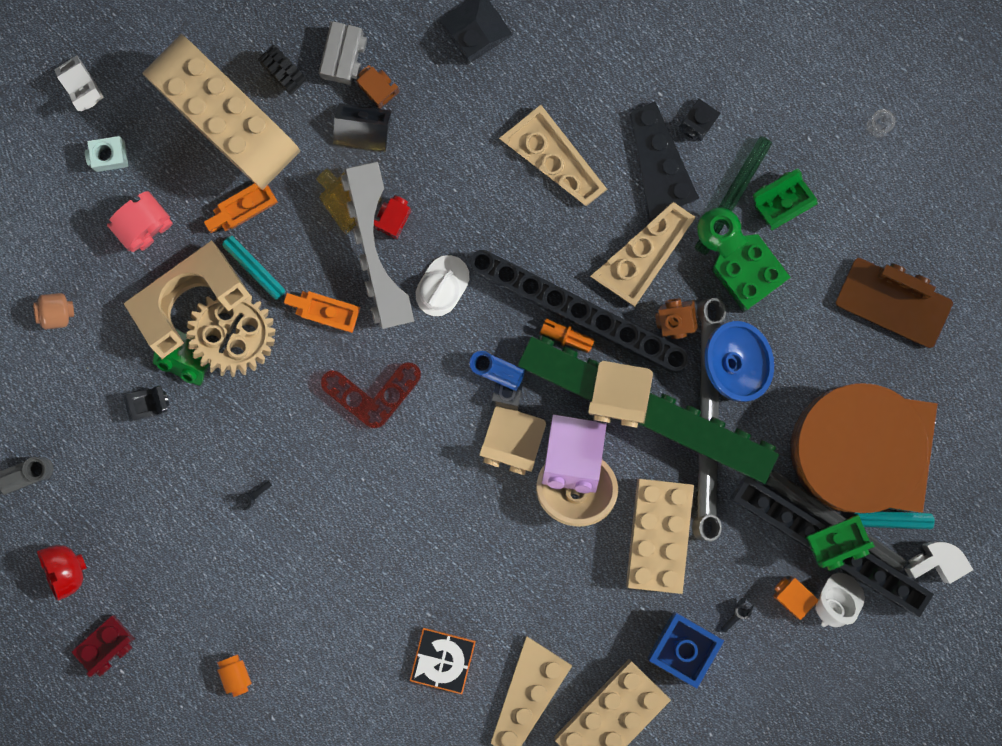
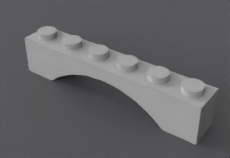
M377 161L344 168L345 174L341 175V182L344 191L349 190L351 201L347 202V208L350 218L355 217L357 228L353 229L356 244H361L363 254L359 255L362 271L367 270L369 281H365L368 297H373L375 307L371 308L374 323H379L380 327L384 329L414 322L409 295L401 290L387 275L375 248L373 234L374 215L378 200L384 190L379 164Z

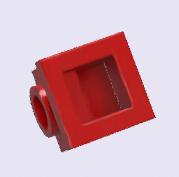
M394 195L388 204L384 202L377 215L380 220L379 222L374 220L373 228L398 239L411 213V208L407 206L408 201Z

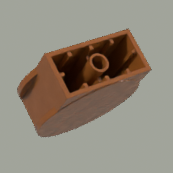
M866 383L846 385L823 393L803 410L792 432L790 452L792 465L798 480L809 494L835 510L873 513L885 509L923 513L938 403L905 399L888 388Z

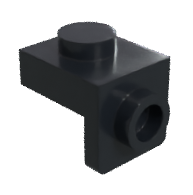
M161 385L123 396L130 422L162 415L167 412V407L169 406L167 393L162 390Z

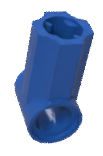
M477 351L472 355L469 362L470 368L477 375L514 391L520 386L525 373V369L493 356L486 351ZM487 357L490 360L488 369L479 371L478 361L481 358Z

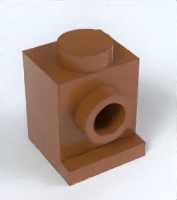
M368 65L358 74L360 77L357 80L358 86L379 109L399 93V88L395 83L392 86L389 85L392 81L383 70L377 72L374 67Z

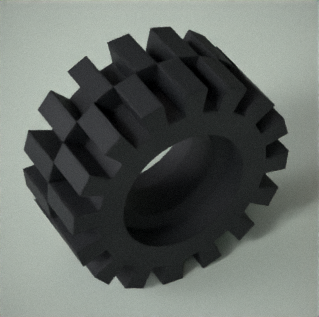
M274 44L258 58L264 69L290 95L306 81L297 67Z

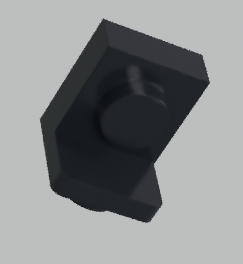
M698 98L680 124V127L683 128L682 132L692 140L698 138L702 141L721 113Z

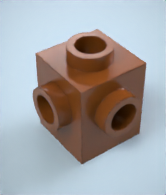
M680 298L666 300L665 304H662L658 310L659 313H656L657 328L662 329L663 336H670L671 339L684 338L687 336L686 333H694L698 328L694 300L681 302Z

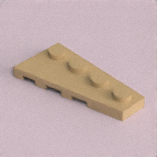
M673 202L590 277L635 307L696 217Z
M528 636L525 638L491 740V744L494 746H522L572 667L570 663Z

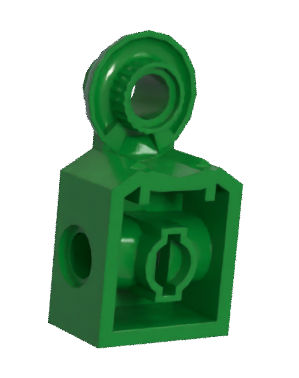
M723 207L712 208L702 215L697 226L699 239L708 249L719 253L711 270L743 313L791 278L758 234L745 236L742 234L741 222L738 216L731 210ZM714 223H724L727 227V233L725 235H718L714 231Z

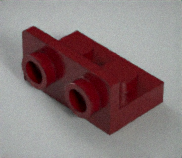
M112 615L72 651V654L87 669L88 672L86 674L89 678L96 674L101 677L112 667L109 663L116 656L121 659L132 649L130 643L135 638L117 617Z

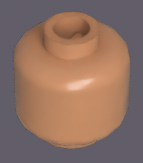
M63 293L40 295L37 302H33L36 324L40 323L43 329L67 327L69 317H74L73 302L67 301Z

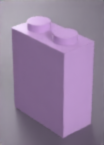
M553 415L542 484L554 489L568 488L574 489L579 493H596L607 423Z

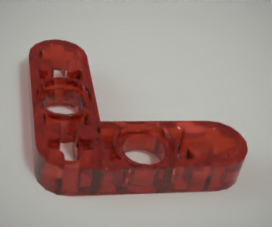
M407 362L402 364L374 399L338 371L331 370L326 372L321 379V386L328 395L370 428L378 429L386 424L419 383L421 371L414 363ZM405 368L407 370L414 368L416 379L414 381L410 379L406 381L404 386L409 388L404 392L393 381L397 378L401 382L405 376L402 371ZM338 376L340 378L338 383L343 388L346 387L347 383L351 386L343 393L341 399L337 397L341 393L338 389L333 387L329 390L327 388L329 386L327 381L329 377L335 378ZM389 388H396L400 393V398L396 403H388L385 400L384 395ZM352 392H358L362 397V402L358 407H350L347 404V396ZM380 399L391 410L387 413L384 409L380 413L382 421L380 423L375 421L371 424L369 422L371 417L368 413L371 410L376 412L381 407L376 404Z

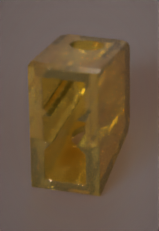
M327 168L316 178L326 189L319 198L342 232L347 235L356 226L355 217L350 218L347 208V202L351 201L349 190L344 191L341 175L336 178ZM381 196L378 200V204L382 201Z

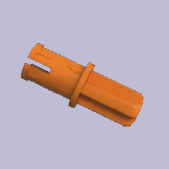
M546 318L540 335L562 343V346L566 344L585 353L591 351L594 344L593 338L572 330V326L567 328Z

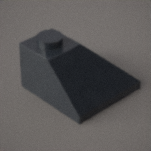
M468 0L439 19V22L468 64L513 35L490 0Z

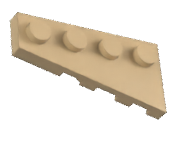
M542 105L499 138L585 206H588L608 190Z

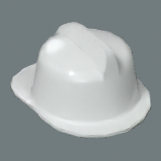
M446 255L435 259L420 280L416 289V301L419 308L426 314L443 316L456 306L469 282V270L460 258Z
M836 573L827 580L819 601L816 603V611L822 619V627L829 625L836 628L845 624H853L856 621L864 605L865 597L863 589L853 577L844 573Z

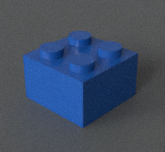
M673 611L647 659L691 686L698 688L724 640Z

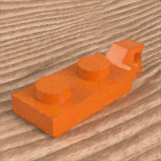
M254 183L218 204V207L213 210L215 216L204 221V224L210 233L222 227L226 232L274 206L278 201L268 185L261 190Z
M302 291L301 297L287 293L284 301L285 305L297 308L295 314L301 316V318L350 333L354 331L361 309L359 306L310 291Z

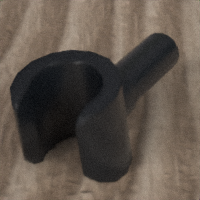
M268 480L255 491L238 496L236 502L243 499V497L247 498L249 504L242 510H248L254 506L255 499L269 489L272 484Z
M741 598L737 603L735 613L721 627L722 631L726 633L740 619H748L752 614L754 605L749 609H743L742 606L745 604L746 598Z

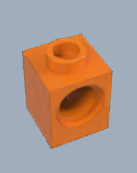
M792 576L789 579L784 577L774 588L777 592L773 597L799 620L819 601L804 585Z

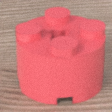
M149 191L139 194L138 196L141 200L133 203L130 200L109 219L112 223L107 224L124 247L131 252H135L139 248L142 251L154 242L153 236L158 232H165L173 224L168 213Z

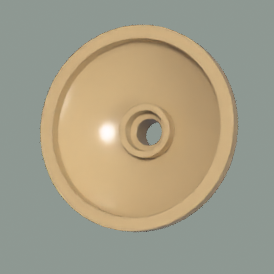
M602 460L596 493H579L574 489L551 488L548 485L542 484L545 464L540 470L536 484L538 500L546 513L558 522L570 526H588L601 521L612 511L618 496V483L614 472L605 461ZM572 494H576V495H578L580 498H579V499H573V498L571 497V495H572Z

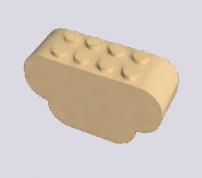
M182 34L143 71L142 74L172 105L261 190L300 152L298 146Z

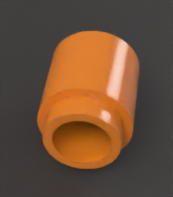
M238 654L217 662L220 668L217 671L226 694L232 692L233 697L249 691L247 686L251 685L252 682L243 660L240 661Z

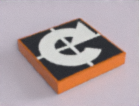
M423 627L410 681L462 694L476 641Z

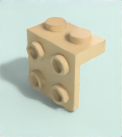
M607 361L600 362L593 399L590 402L588 413L594 415V420L610 423V419L613 418L622 420L621 425L637 428L638 423L644 424L653 372L647 368Z
M495 407L479 455L485 457L483 463L499 467L501 462L510 465L509 471L524 476L526 471L532 472L546 427L545 420L516 410Z

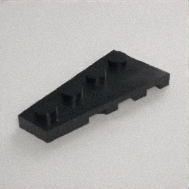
M654 101L631 111L630 116L639 157L640 172L642 174L649 221H651L673 202L682 207L698 200L699 197L656 102Z

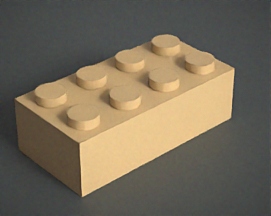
M637 479L626 581L627 588L683 594L694 485Z
M628 659L554 736V739L560 746H627L671 699L638 666Z

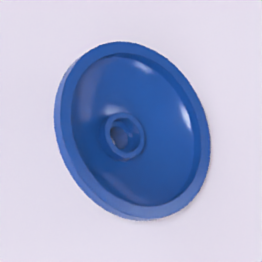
M742 321L725 323L716 328L710 335L706 344L704 359L708 377L717 391L724 397L736 402H748L762 396L769 388L774 375V357L765 336L753 325Z

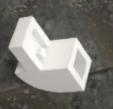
M78 56L73 57L54 69L57 78L70 95L71 101L78 111L82 112L85 109H89L104 98Z
M937 541L923 544L922 547L927 555L924 556L923 553L914 556L909 560L910 565L904 568L910 578L916 579L935 567L943 582L949 584L973 570L959 548L949 543Z

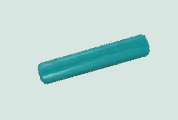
M229 236L224 240L222 246L275 300L283 296L285 289L233 236Z
M880 511L854 513V516L859 515L864 527L933 529L935 522L931 513Z

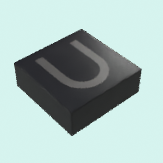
M496 383L491 405L517 411L523 383L520 384L516 391Z

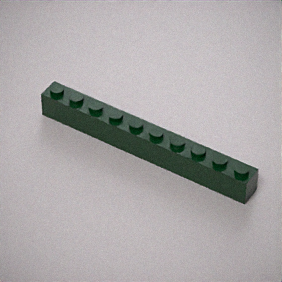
M542 335L538 339L531 336L518 366L592 402L599 362L588 358L587 362L577 358L579 353L564 346L561 351L553 347L554 341ZM652 393L649 394L644 424L638 423L639 425L763 484L766 483L779 456L778 453L774 452L776 448L774 445L763 440L757 444L749 440L750 434L736 428L735 432L724 428L725 422L711 416L710 420L700 417L701 411L692 406L686 405L685 409L675 405L676 399L664 393L660 397Z

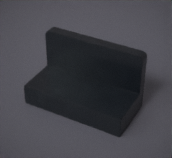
M339 103L334 118L333 144L385 152L391 121V110Z

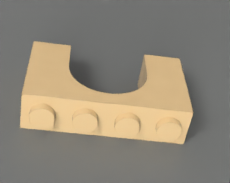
M213 241L201 247L124 303L147 343L161 359L184 344L171 322L172 306L182 293L193 287H209L228 311L251 296Z

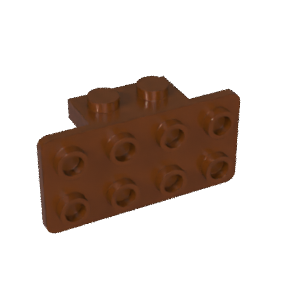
M862 258L855 259L836 299V306L926 348L934 347L953 306V301L934 292L936 287L930 284L931 281L928 278L917 274L913 277L905 273L906 269L900 265L891 263L890 266L886 264L883 267H879Z

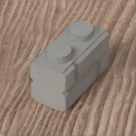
M334 21L330 23L318 72L320 78L347 85L352 84L353 78L358 79L361 63H358L357 60L359 52L364 53L367 43V37H363L364 33L361 28Z

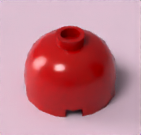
M53 545L37 551L41 567L45 571L47 582L56 600L59 601L69 597L81 587L83 582L82 570L87 569L81 554L75 555L72 549L65 545Z

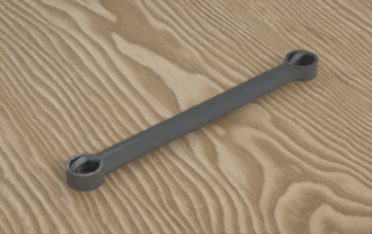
M710 298L700 301L696 310L697 317L702 323L700 417L710 420L711 416L719 419V392L711 383L706 371L705 348L710 335L720 326V323L723 322L726 316L724 303L718 298ZM710 303L716 308V317L713 321L708 318ZM700 453L698 516L695 517L692 523V532L698 540L714 541L720 536L722 530L721 521L717 517L718 462ZM706 518L712 523V531L707 537L703 531V524Z

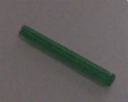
M763 136L759 137L718 208L723 207L731 211L734 210L772 145L769 139ZM721 222L714 223V231L719 235L725 224ZM700 239L695 245V250L703 255H706L710 250L701 243Z

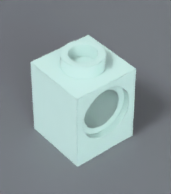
M120 136L87 141L88 149L85 150L86 162L96 172L129 167L125 141ZM107 148L111 149L110 158L101 161V151Z

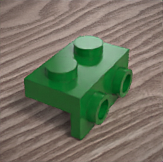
M798 168L792 172L784 173L778 180L770 185L760 187L753 194L755 209L771 231L818 204L817 198L803 181L802 173Z
M176 329L184 344L163 359L154 351L153 364L164 372H171L181 377L187 383L201 386L204 381V375L211 364L208 363L202 367L200 365L202 357L194 359L193 352L196 349L188 348L191 340L187 339V334Z
M859 515L806 536L819 567H827L828 570L844 565L843 560L853 556L854 560L870 554L868 549L875 547L873 541L869 540Z

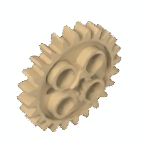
M207 296V306L198 303L197 310L199 312L192 311L191 318L194 321H188L187 325L190 331L187 332L186 337L191 340L188 348L196 349L193 352L194 359L202 357L200 364L202 367L208 363L211 364V373L216 368H220L221 376L225 374L226 370H230L232 377H235L236 370H240L243 375H246L248 366L255 371L257 367L256 361L264 364V355L270 356L271 349L268 346H274L275 339L271 338L275 335V329L270 328L273 325V318L265 319L268 316L269 310L264 309L260 311L261 302L258 301L253 305L251 303L252 296H249L230 311L224 307L217 297L213 301ZM221 313H227L232 318L229 320H222L221 318H219L218 315ZM242 314L243 317L236 326V333L231 335L225 351L219 353V350L226 342V335L232 331L238 315ZM252 325L256 330L247 332L243 329V326ZM214 335L219 338V341L212 343L206 337ZM239 347L244 352L237 355L232 353L230 349Z

